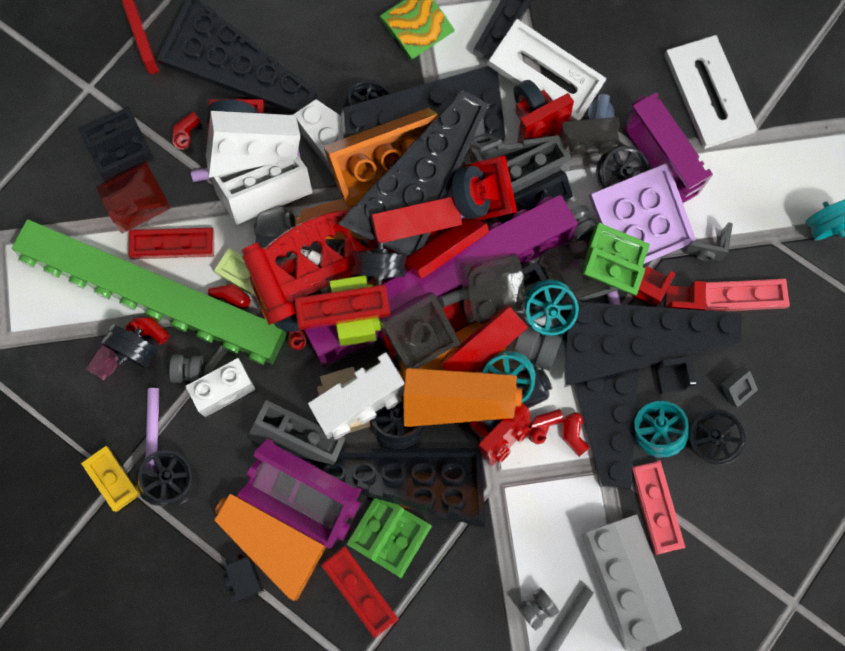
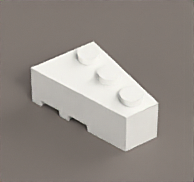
M314 100L293 115H296L299 132L332 174L323 146L344 139L342 117L318 100Z
M211 111L206 150L209 178L296 159L300 141L296 115Z
M298 155L296 159L211 177L217 196L236 225L257 217L261 212L283 206L312 193L307 167Z
M387 353L378 357L381 363L367 371L361 368L355 372V378L342 385L341 383L337 384L308 403L328 439L332 436L338 439L351 431L349 427L358 421L364 424L377 416L375 412L385 406L387 409H390L403 401L401 397L404 396L405 384Z

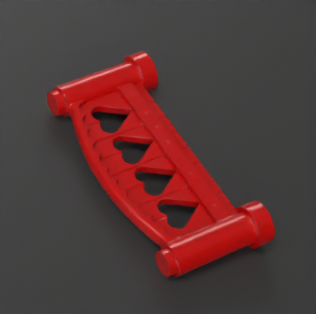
M350 209L330 212L306 220L284 232L266 248H260L259 244L255 243L241 250L243 253L242 259L267 311L264 316L268 325L296 314L292 303L295 301L294 298L305 297L330 286V281L347 279L356 275L352 273L355 260L353 259V251H373V248H378V244L368 239L366 247L352 237L348 229L337 225ZM337 232L344 235L343 257L326 244L325 239L327 236L335 237ZM312 242H317L321 246L319 267L302 255V246L310 247ZM287 252L295 254V277L277 266L275 261L277 256L285 257Z

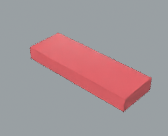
M786 279L706 283V309L704 311L783 309L790 306Z
M661 461L633 467L632 476L654 555L685 548Z

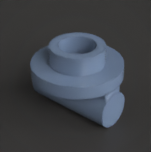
M600 94L598 100L593 101L589 105L587 116L594 125L605 126L613 120L615 111L609 102V95Z

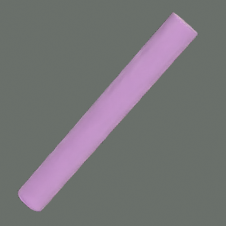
M158 388L147 389L145 459L158 450ZM151 460L146 464L145 469L157 473L155 463Z

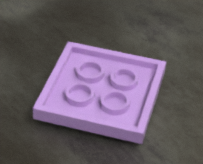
M668 163L661 164L588 194L599 223L650 244L644 263L685 247L691 241L697 242Z

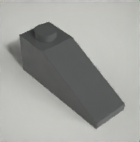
M268 400L263 404L247 436V439L260 445L269 438L274 441V445L295 456L333 465L346 439L344 437L335 439L334 436L328 439L321 426Z

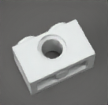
M238 358L186 385L198 412L204 417L256 390L244 365Z

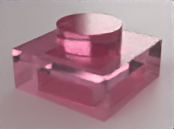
M102 345L86 370L104 381L106 376H110L115 371L118 365L116 363L118 357L115 356V352Z

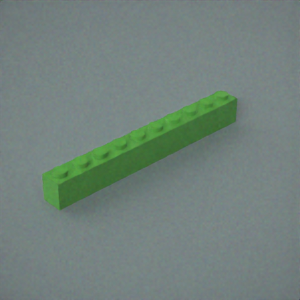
M28 219L11 248L20 256L18 260L34 268L35 264L44 267V272L53 277L59 278L60 275L69 278L68 282L79 288L84 289L86 285L94 288V293L109 300L111 296L120 299L119 304L126 308L135 310L138 307L146 310L144 313L146 316L157 321H161L162 318L171 321L170 325L180 331L193 330L197 332L196 336L209 343H212L213 339L223 343L222 348L234 354H238L239 351L249 354L248 359L260 365H264L265 362L273 365L287 336L286 331L277 328L274 324L268 325L267 321L263 318Z

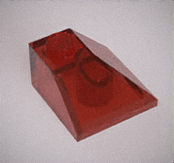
M147 162L97 186L104 207L112 222L122 234L171 209Z

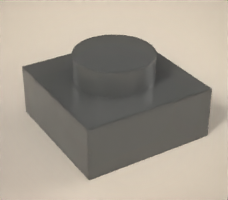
M743 366L721 384L729 403L736 408L758 390L750 370Z

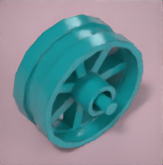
M845 199L829 205L828 201L823 202L824 208L805 221L808 228L811 229L815 241L837 234L840 238L844 237Z
M551 279L540 281L532 286L525 296L523 306L527 320L533 329L543 335L551 336L562 334L570 329L575 323L579 311L577 299L570 288L559 280ZM548 288H558L560 291L553 298L550 297ZM544 290L546 298L543 301L534 298L536 294ZM565 293H568L572 303L558 304ZM530 303L543 307L530 315ZM571 309L569 316L565 320L560 314V310ZM546 314L544 326H541L534 321L535 319ZM557 317L561 323L550 327L551 319Z
M517 351L498 353L487 362L482 372L487 374L488 370H490L494 374L517 376L526 367L530 378L517 377L516 383L530 385L528 390L522 395V403L530 397L535 386L536 373L533 364L526 356ZM509 358L521 362V364L515 369H511ZM503 359L505 371L499 370L492 364L497 360Z
M654 401L646 404L638 411L635 418V436L639 447L647 454L655 457H670L679 453L685 447L688 440V418L684 411L676 404L667 401ZM660 414V416L656 417L655 419L651 417L652 415ZM668 414L674 417L668 420L664 415ZM644 420L653 426L640 429V425ZM678 422H681L684 427V431L670 427L674 426ZM654 434L650 442L642 437L643 435ZM669 435L677 436L680 438L677 441L671 443ZM658 441L665 442L666 445H656Z

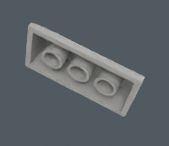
M638 515L581 534L626 651H635L652 645L682 630Z

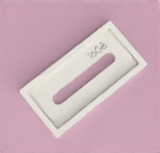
M518 19L487 64L516 85L524 80H531L540 91L545 90L552 100L569 93L574 100L570 120L575 124L580 121L606 80L605 77ZM517 53H524L531 59L537 60V63L567 83L573 84L576 93L571 94L519 60Z
M716 35L666 51L664 56L704 149L753 134L757 130ZM696 60H701L704 63L726 114V120H720L717 117L697 68H695Z

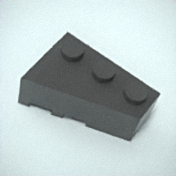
M558 135L524 140L523 143L506 145V143L484 151L471 148L470 163L506 156L513 194L560 170L567 172L572 160Z

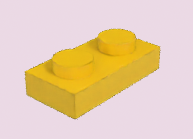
M105 446L81 463L114 512L119 511L140 496L136 486L109 447Z

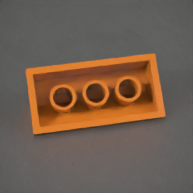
M426 108L323 146L332 174L347 207L355 205L437 118L438 114Z

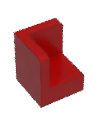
M645 267L636 296H631L651 307H656L662 300L676 273L670 271L665 276L650 267Z
M694 281L690 287L669 286L665 292V308L705 310L706 282Z

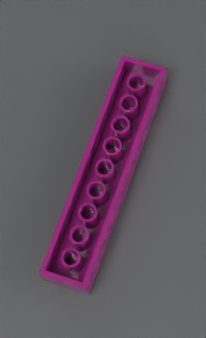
M561 195L553 199L551 196L546 197L537 203V207L529 211L523 209L515 213L511 217L512 220L504 224L497 222L488 227V234L423 279L410 272H407L405 277H388L385 280L390 316L379 318L381 330L375 331V341L381 339L380 333L439 307L438 297L524 263L532 262L569 243L578 223ZM337 325L305 329L308 340L323 368L375 342L369 341L341 346Z

